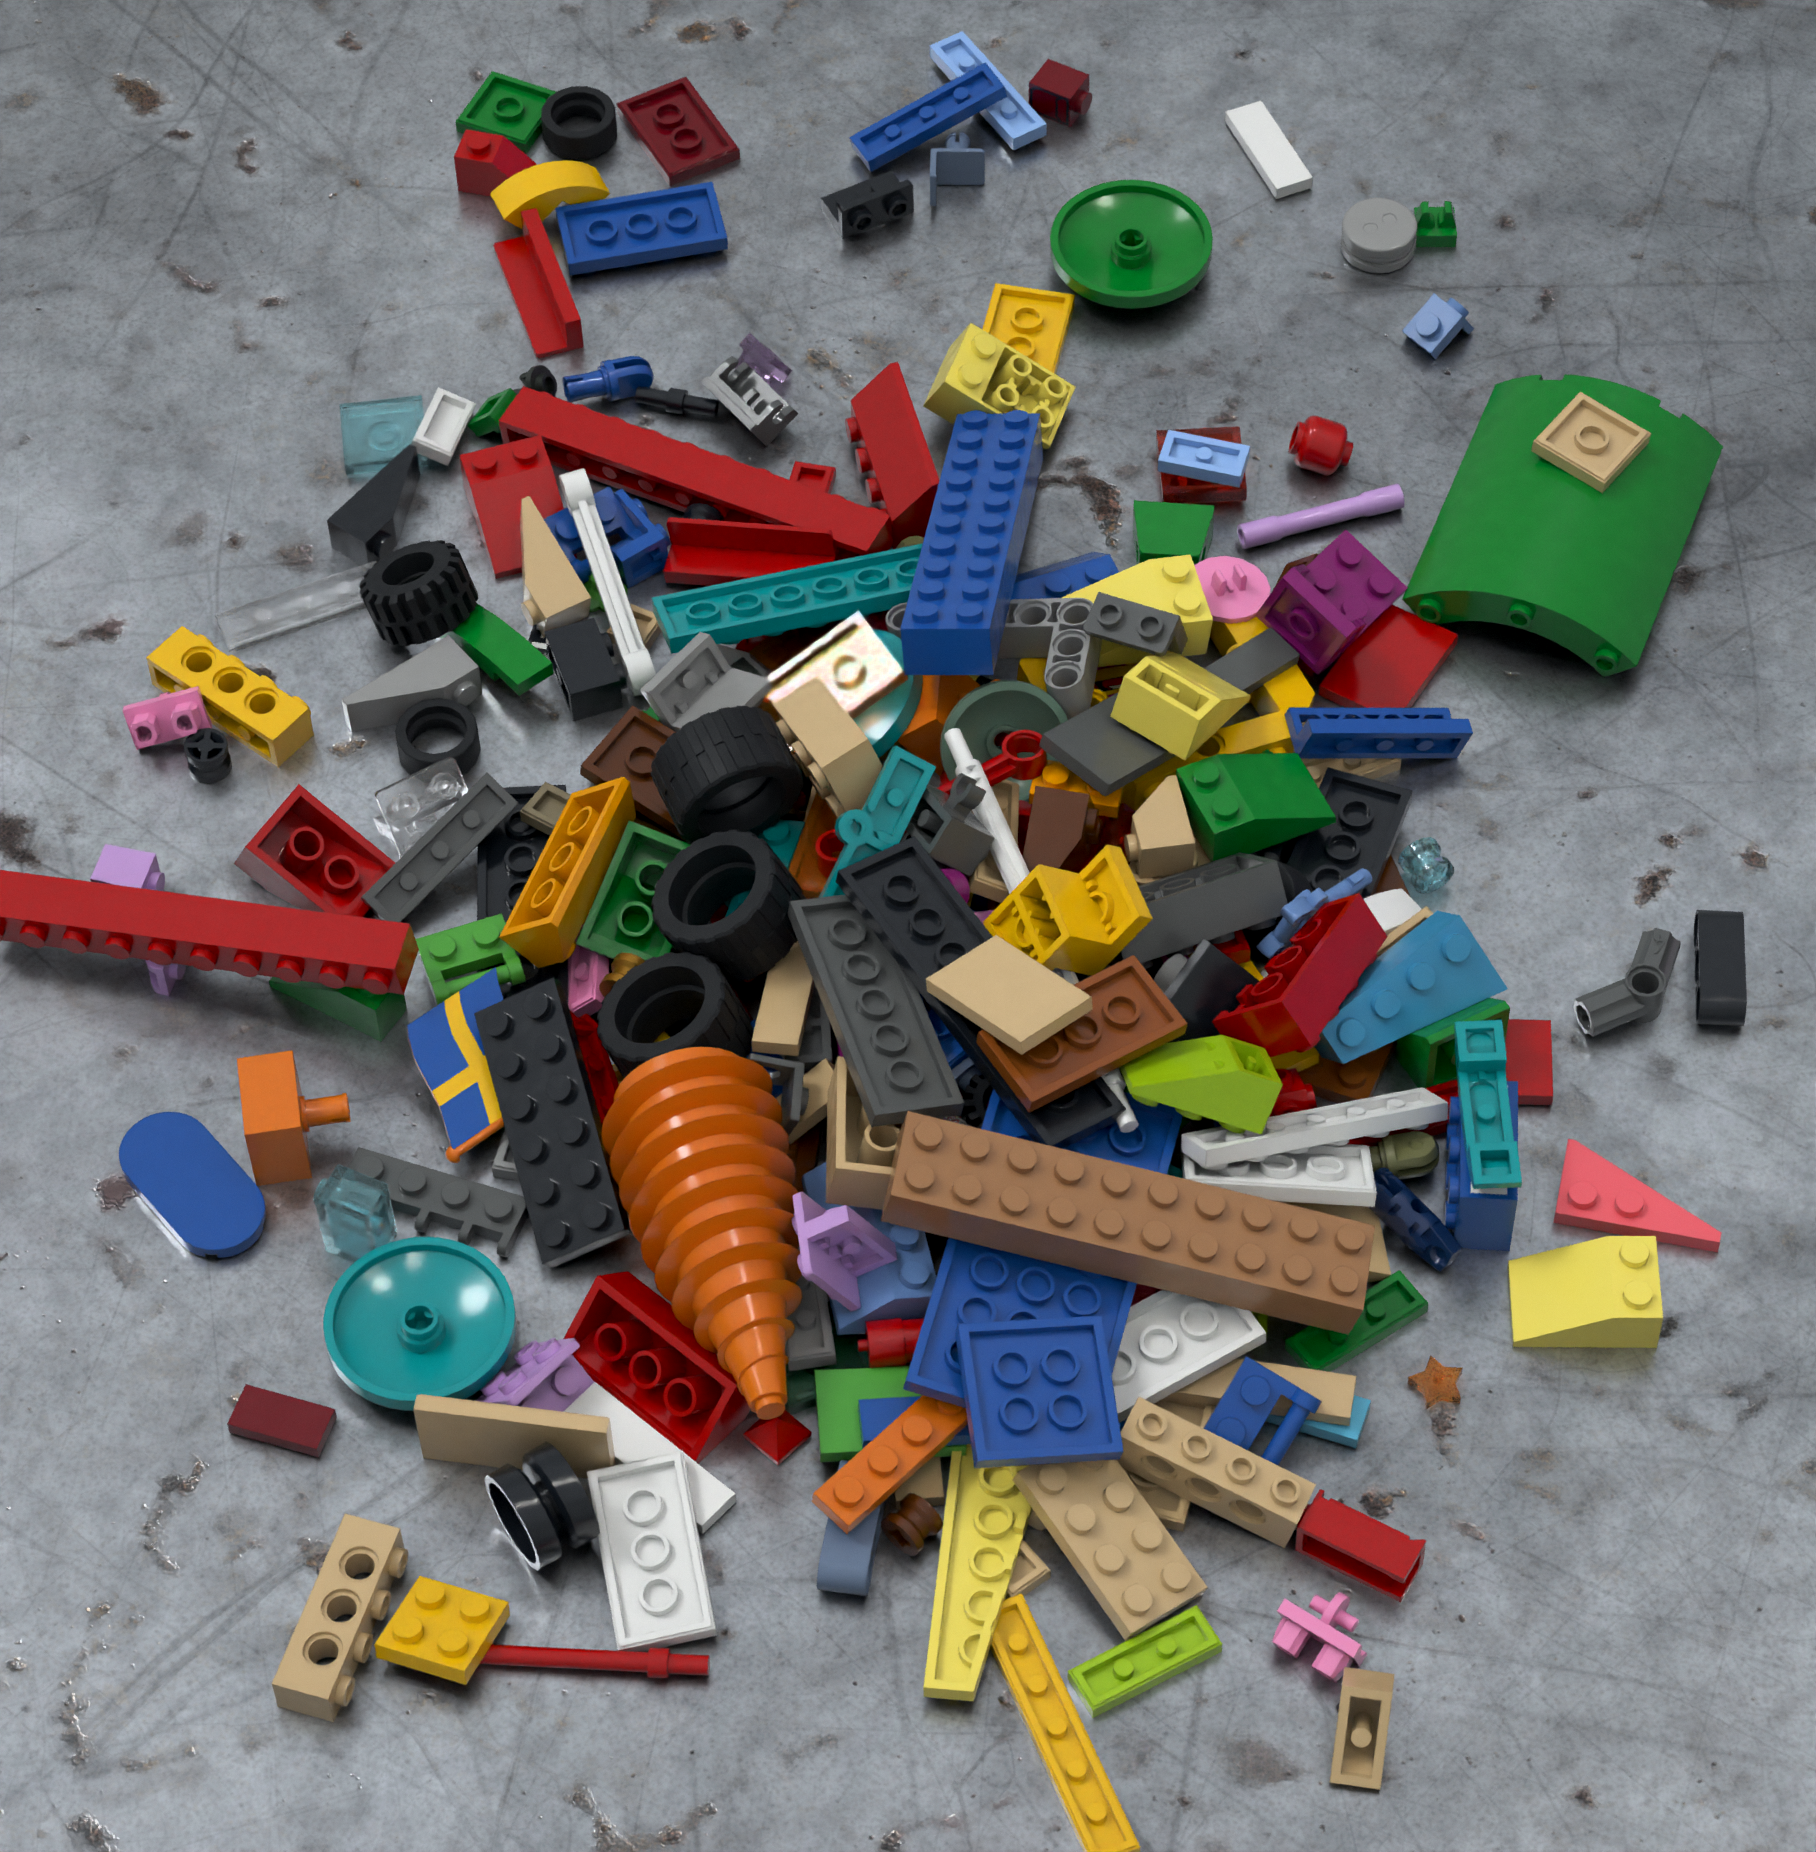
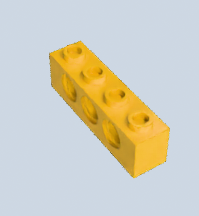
M181 626L146 657L152 685L164 693H174L199 686L205 709L212 724L278 768L314 736L310 708L301 698L289 696L277 688L270 678L265 675L259 676L246 668L238 657L226 655L214 647L212 642L202 634L196 635Z

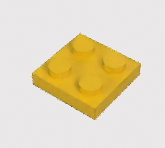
M419 1576L375 1642L376 1658L466 1685L509 1618V1602Z

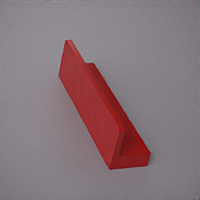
M536 208L521 211L523 236L494 243V251L535 356L540 359L583 348L581 318Z
M669 517L666 523L671 541L670 551L663 569L666 583L712 586L838 560L832 530L827 528Z

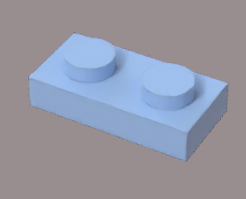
M1168 430L1158 459V472L1240 488L1250 457V446Z

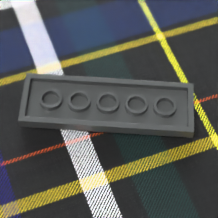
M846 895L790 901L787 915L871 1127L903 1123L907 1111L935 1118L961 1115L964 1106L963 1098L918 989Z

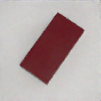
M246 1384L227 1425L230 1433L319 1457L337 1416L334 1408Z

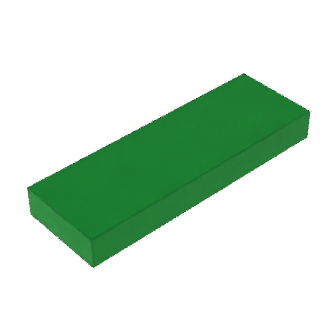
M1398 1270L1366 1290L1363 1312L1349 1335L1309 1325L1285 1340V1350L1301 1368L1332 1372L1427 1313L1429 1303L1403 1273Z

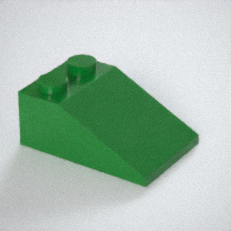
M1298 753L1216 754L1176 769L1190 826L1210 862L1239 852L1251 854L1336 823L1335 814Z
M629 820L576 945L612 960L619 953H631L644 960H648L652 957L663 956L665 953L675 952V949L654 923L651 904L655 894L654 888L657 881L660 880L663 870L676 858V855L681 850L686 849L691 844Z

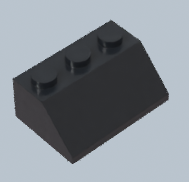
M1203 939L1164 993L1188 1023L1185 1034L1168 1043L1220 1035L1212 1021L1221 1011H1234L1240 1005L1236 998L1238 993L1246 985L1252 984L1255 986L1259 980L1210 942Z

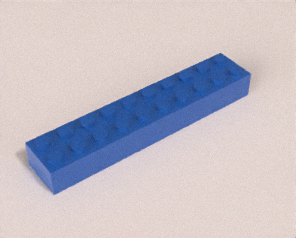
M974 410L965 414H957L900 628L905 675H994L1043 462L1040 413L1013 410L1006 414H986L983 411Z

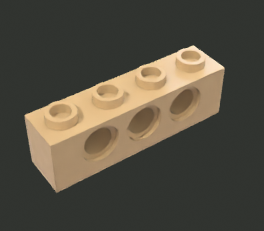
M1138 1397L1121 1430L1124 1452L1117 1461L1122 1468L1283 1548L1286 1547L1316 1486V1484L1141 1397Z
M344 1514L272 1681L278 1707L334 1722L340 1706L346 1707L349 1704L354 1692L355 1678L353 1675L358 1663H365L372 1649L373 1635L371 1633L377 1619L382 1621L388 1612L391 1601L389 1590L395 1577H402L407 1566L409 1552L407 1549H404L400 1528ZM359 1573H371V1575L365 1579H353V1577ZM341 1615H353V1617L346 1622L334 1621ZM325 1657L336 1658L332 1663L328 1665L316 1664L320 1659Z

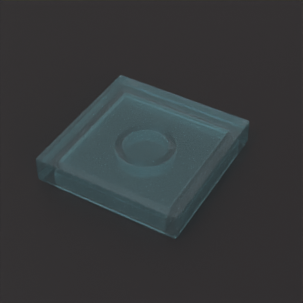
M422 395L339 404L346 475L380 472L403 449L412 443L424 418ZM417 453L419 467L429 466V459Z

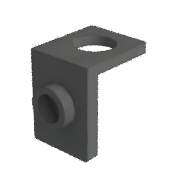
M751 1053L747 1059L753 1060L763 1067H771L778 1070L777 1072L768 1073L774 1085L783 1086L781 1099L783 1119L781 1126L789 1136L798 1124L800 1115H804L808 1104L809 1089L803 1087L805 1064Z

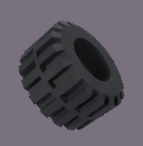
M430 540L422 541L395 550L376 562L374 567L366 572L359 586L361 597L382 640H386L387 643L392 645L400 644V646L422 644L451 632L470 616L469 613L475 610L477 606L476 601L478 600L477 590L459 550L452 543H445V541L441 540L430 542Z

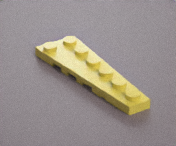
M967 1444L966 1456H962V1451H953L951 1455L923 1686L924 1697L974 1701L1032 1510L1030 1504L1013 1482L1016 1473L1029 1465L974 1468L971 1444Z

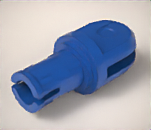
M628 356L602 361L596 371L565 376L562 381L567 402L573 403L598 396H603L609 402L635 396L638 386L650 388L654 374L646 359L640 356Z

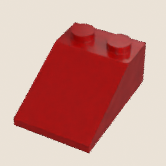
M541 435L459 455L464 490L495 579L522 573L520 531L522 499L530 496L543 519L564 509L552 465Z
M298 784L245 846L234 864L268 892L299 909L363 917L370 908L361 900V897L395 862Z

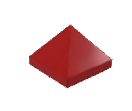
M786 1410L776 1418L759 1419L743 1433V1437L777 1466L812 1435V1432Z

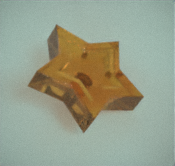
M1430 1355L1425 1371L1408 1377V1384L1423 1393L1426 1409L1440 1401L1460 1404L1461 1397L1456 1383L1462 1375L1463 1368L1444 1367Z

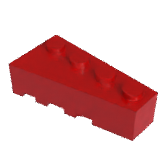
M1360 893L1324 903L1290 939L1293 946L1274 956L1264 966L1268 975L1255 986L1252 984L1246 985L1238 993L1236 998L1240 1005L1232 1012L1227 1010L1221 1011L1212 1021L1220 1035L1266 1049L1269 1057L1292 1051L1303 1053L1313 1048L1320 1041V1033L1327 1023L1338 1015L1340 1011L1338 1007L1345 997L1358 986L1359 977L1366 967L1377 959L1376 953L1388 937Z

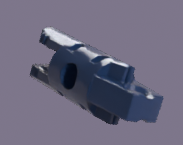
M1385 1167L1377 1169L1373 1173L1377 1192L1375 1207L1369 1208L1410 1250L1439 1272L1449 1267L1462 1250L1460 1244L1444 1226L1442 1221L1389 1169Z

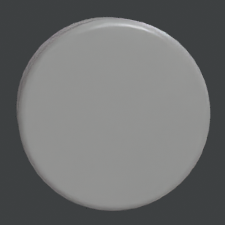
M1370 198L1354 204L1347 210L1342 221L1341 250L1344 257L1354 267L1370 273H1388L1404 267L1412 259L1415 252L1416 218L1405 205L1392 199Z

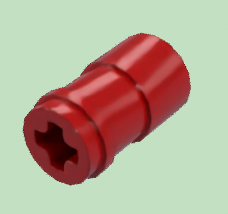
M892 1318L865 1321L866 1339L857 1340L858 1352L867 1351L869 1368L897 1367L911 1363L924 1318L908 1320Z

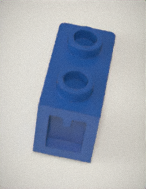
M621 488L614 492L634 526L643 533L640 537L628 541L622 547L613 551L622 582L629 589L664 569L668 557L667 547L671 545V542L662 525L659 523L654 525L649 520L647 511L640 500L637 498L632 500Z

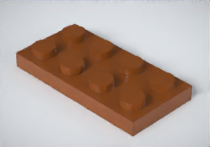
M1135 955L1074 984V986L1092 997L1093 1010L1023 1055L987 1031L982 1030L978 1032L976 1043L1029 1113L1185 1034L1188 1023Z

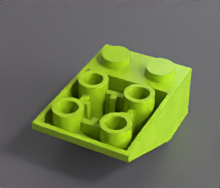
M1225 1035L1166 1043L1119 1067L1130 1094L1138 1102L1152 1107L1158 1106L1159 1103L1174 1107L1179 1114L1193 1120H1201L1202 1116L1218 1121L1225 1129L1238 1134L1245 1133L1246 1130L1262 1134L1283 1086L1265 1048Z

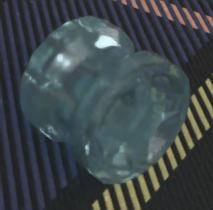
M1431 837L1414 841L1401 852L1398 858L1400 867L1404 873L1412 875L1411 883L1416 891L1421 894L1438 890L1454 874L1453 865L1448 858L1441 856V847Z

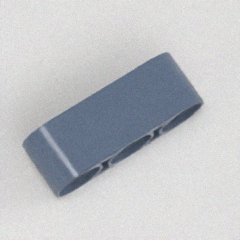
M841 1460L838 1471L849 1461ZM887 1499L848 1534L828 1517L818 1565V1590L867 1596Z

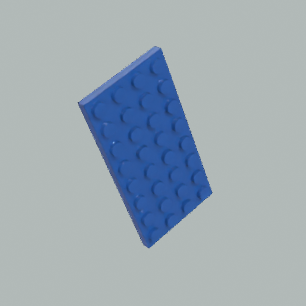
M993 1089L981 1129L1034 1142ZM1124 1092L1138 1122L1136 1129L1123 1133L1117 1122L1063 1148L1167 1174L1183 1115L1179 1114L1174 1107L1159 1103L1156 1107L1142 1104L1135 1100L1130 1093ZM948 1238L903 1389L966 1408L955 1330L959 1323L1102 1315L1112 1375L1137 1283Z

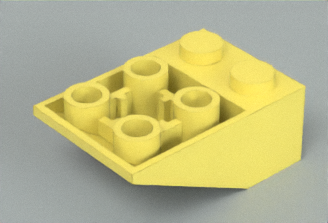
M970 323L949 347L923 407L953 425L955 424L957 414H965L974 410L983 411L986 414H1006L1013 410L1040 413L1042 446L1044 449H1048L1052 444L1075 386L978 326Z
M1178 653L1166 654L1163 657L1157 655L1146 656L1124 675L1110 717L1163 747L1169 753L1186 761L1250 700L1251 696Z

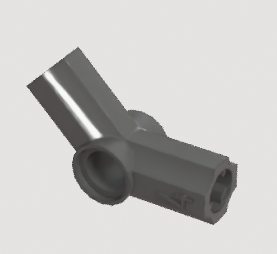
M1659 928L1643 931L1631 968L1626 973L1625 979L1574 999L1573 1009L1577 1016V1022L1585 1035L1590 1034L1593 1037L1630 1021L1637 1023L1652 1022L1659 1016L1664 994L1681 944L1679 940L1672 936L1670 931Z

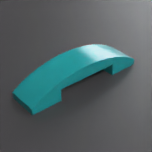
M1502 1020L1457 1021L1454 1024L1457 1084L1464 1147L1473 1189L1521 1187L1522 1177L1517 1141H1514L1505 1072L1507 1056Z

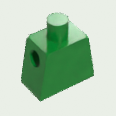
M1134 500L1133 540L1136 563L1139 564L1148 559L1191 555L1194 565L1205 560L1213 539L1215 506Z

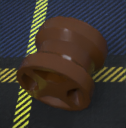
M908 1493L900 1501V1509L896 1513H889L881 1521V1527L887 1538L898 1549L908 1555L916 1556L924 1548V1540L928 1536H935L943 1528V1521L937 1511L925 1499L914 1493Z

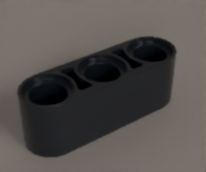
M1696 910L1693 934L1696 1023L1744 1026L1747 991L1743 912Z

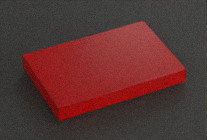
M1392 605L1344 651L1319 685L1318 695L1345 708H1411L1457 645L1458 634L1434 623L1423 621L1417 615Z

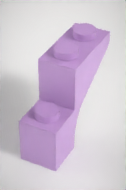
M105 844L90 878L91 882L163 891L165 886V875L160 872L156 853ZM146 960L153 990L158 994L169 996L176 979H182L186 965L173 963L170 965H159Z

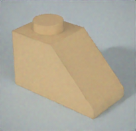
M1177 775L1167 776L1132 815L1131 834L1124 836L1126 858L1128 862L1135 861L1139 879L1173 875L1193 868L1195 841Z
M1344 1667L1330 1783L1380 1790L1395 1674Z

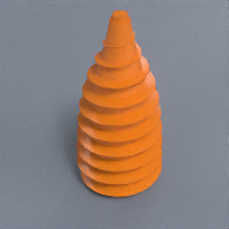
M691 1047L674 1050L644 1062L622 1080L615 1092L614 1103L603 1120L601 1130L602 1144L605 1151L610 1155L611 1174L619 1186V1197L622 1206L629 1214L630 1229L634 1237L641 1244L642 1259L647 1267L655 1273L654 1280L657 1289L664 1298L671 1302L675 1318L683 1326L694 1332V1337L701 1347L717 1354L719 1365L726 1372L733 1375L737 1382V1388L745 1397L750 1410L756 1413L760 1419H773L785 1411V1404L788 1399L786 1365L789 1362V1358L785 1355L786 1341L792 1337L795 1331V1325L786 1318L799 1307L803 1298L800 1287L795 1284L802 1276L797 1262V1257L801 1254L798 1250L800 1247L799 1239L792 1225V1217L795 1213L793 1195L798 1193L797 1189L793 1186L796 1169L793 1161L787 1155L790 1142L787 1132L781 1126L783 1119L782 1107L778 1100L771 1095L773 1083L770 1074L755 1061L740 1057L728 1050L714 1047Z

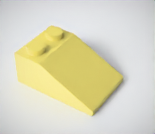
M1191 555L1148 559L1061 597L1086 598L1094 603L1098 592L1179 615L1188 638L1180 655L1185 657L1206 654L1213 618ZM1102 639L1098 667L1136 663L1146 656H1153V654Z
M1605 1236L1508 1261L1513 1347L1657 1348L1663 1322L1656 1236Z

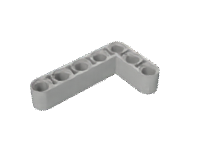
M1086 598L1011 599L997 659L1047 658L1044 673L1047 692L1061 706L1068 720L1089 709L1102 646V639L1085 634L1083 629L1093 603ZM907 602L892 607L886 615L888 632L900 639V628Z

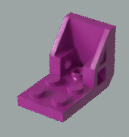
M1345 529L1307 566L1303 564L1291 568L1281 578L1255 616L1268 628L1271 627L1300 654V658L1319 675L1404 594L1408 587Z

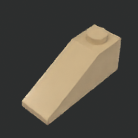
M530 496L523 498L520 513L523 582L521 609L529 625H536L543 637H545V631L576 623L589 617L591 596Z

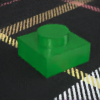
M509 388L489 397L467 426L477 437L493 430L496 433L501 432L498 420L517 394Z

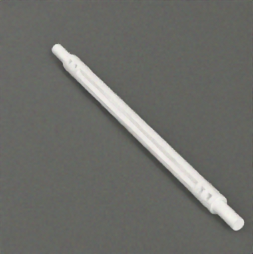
M952 728L944 734V738L957 765L955 774L958 776L960 773H963L977 781L976 786L986 791L982 802L972 811L995 838L990 845V851L1010 894L1030 872L980 761L973 759L959 728ZM1058 968L1053 970L1054 973L1073 985L1079 982L1075 972ZM1119 1068L1101 1077L1126 1108L1116 1121L1121 1132L1128 1133L1138 1127V1122L1123 1091L1126 1084Z

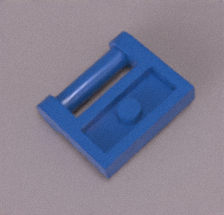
M610 486L593 494L607 538L618 533L622 541L610 546L612 554L613 551L622 547L628 541L643 535L634 526ZM567 507L545 518L544 521L584 584L588 582V576L592 574L587 559L580 561L574 556L583 551L584 548L573 516L570 515Z
M1245 1356L1203 1429L1249 1450L1282 1394L1292 1400L1293 1404L1261 1456L1279 1466L1309 1413L1315 1414L1322 1401L1248 1356Z

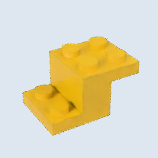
M1107 844L1080 873L1038 864L983 921V924L992 937L995 935L999 936L1051 971L1058 968L1092 976L1102 971L1153 918L1121 847Z

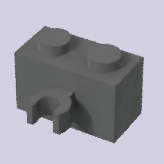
M960 773L953 782L950 795L931 785H927L906 831L911 837H916L931 858L971 876L978 864L987 857L990 845L995 838L971 812L972 809H975L982 802L986 791L976 786L977 781Z

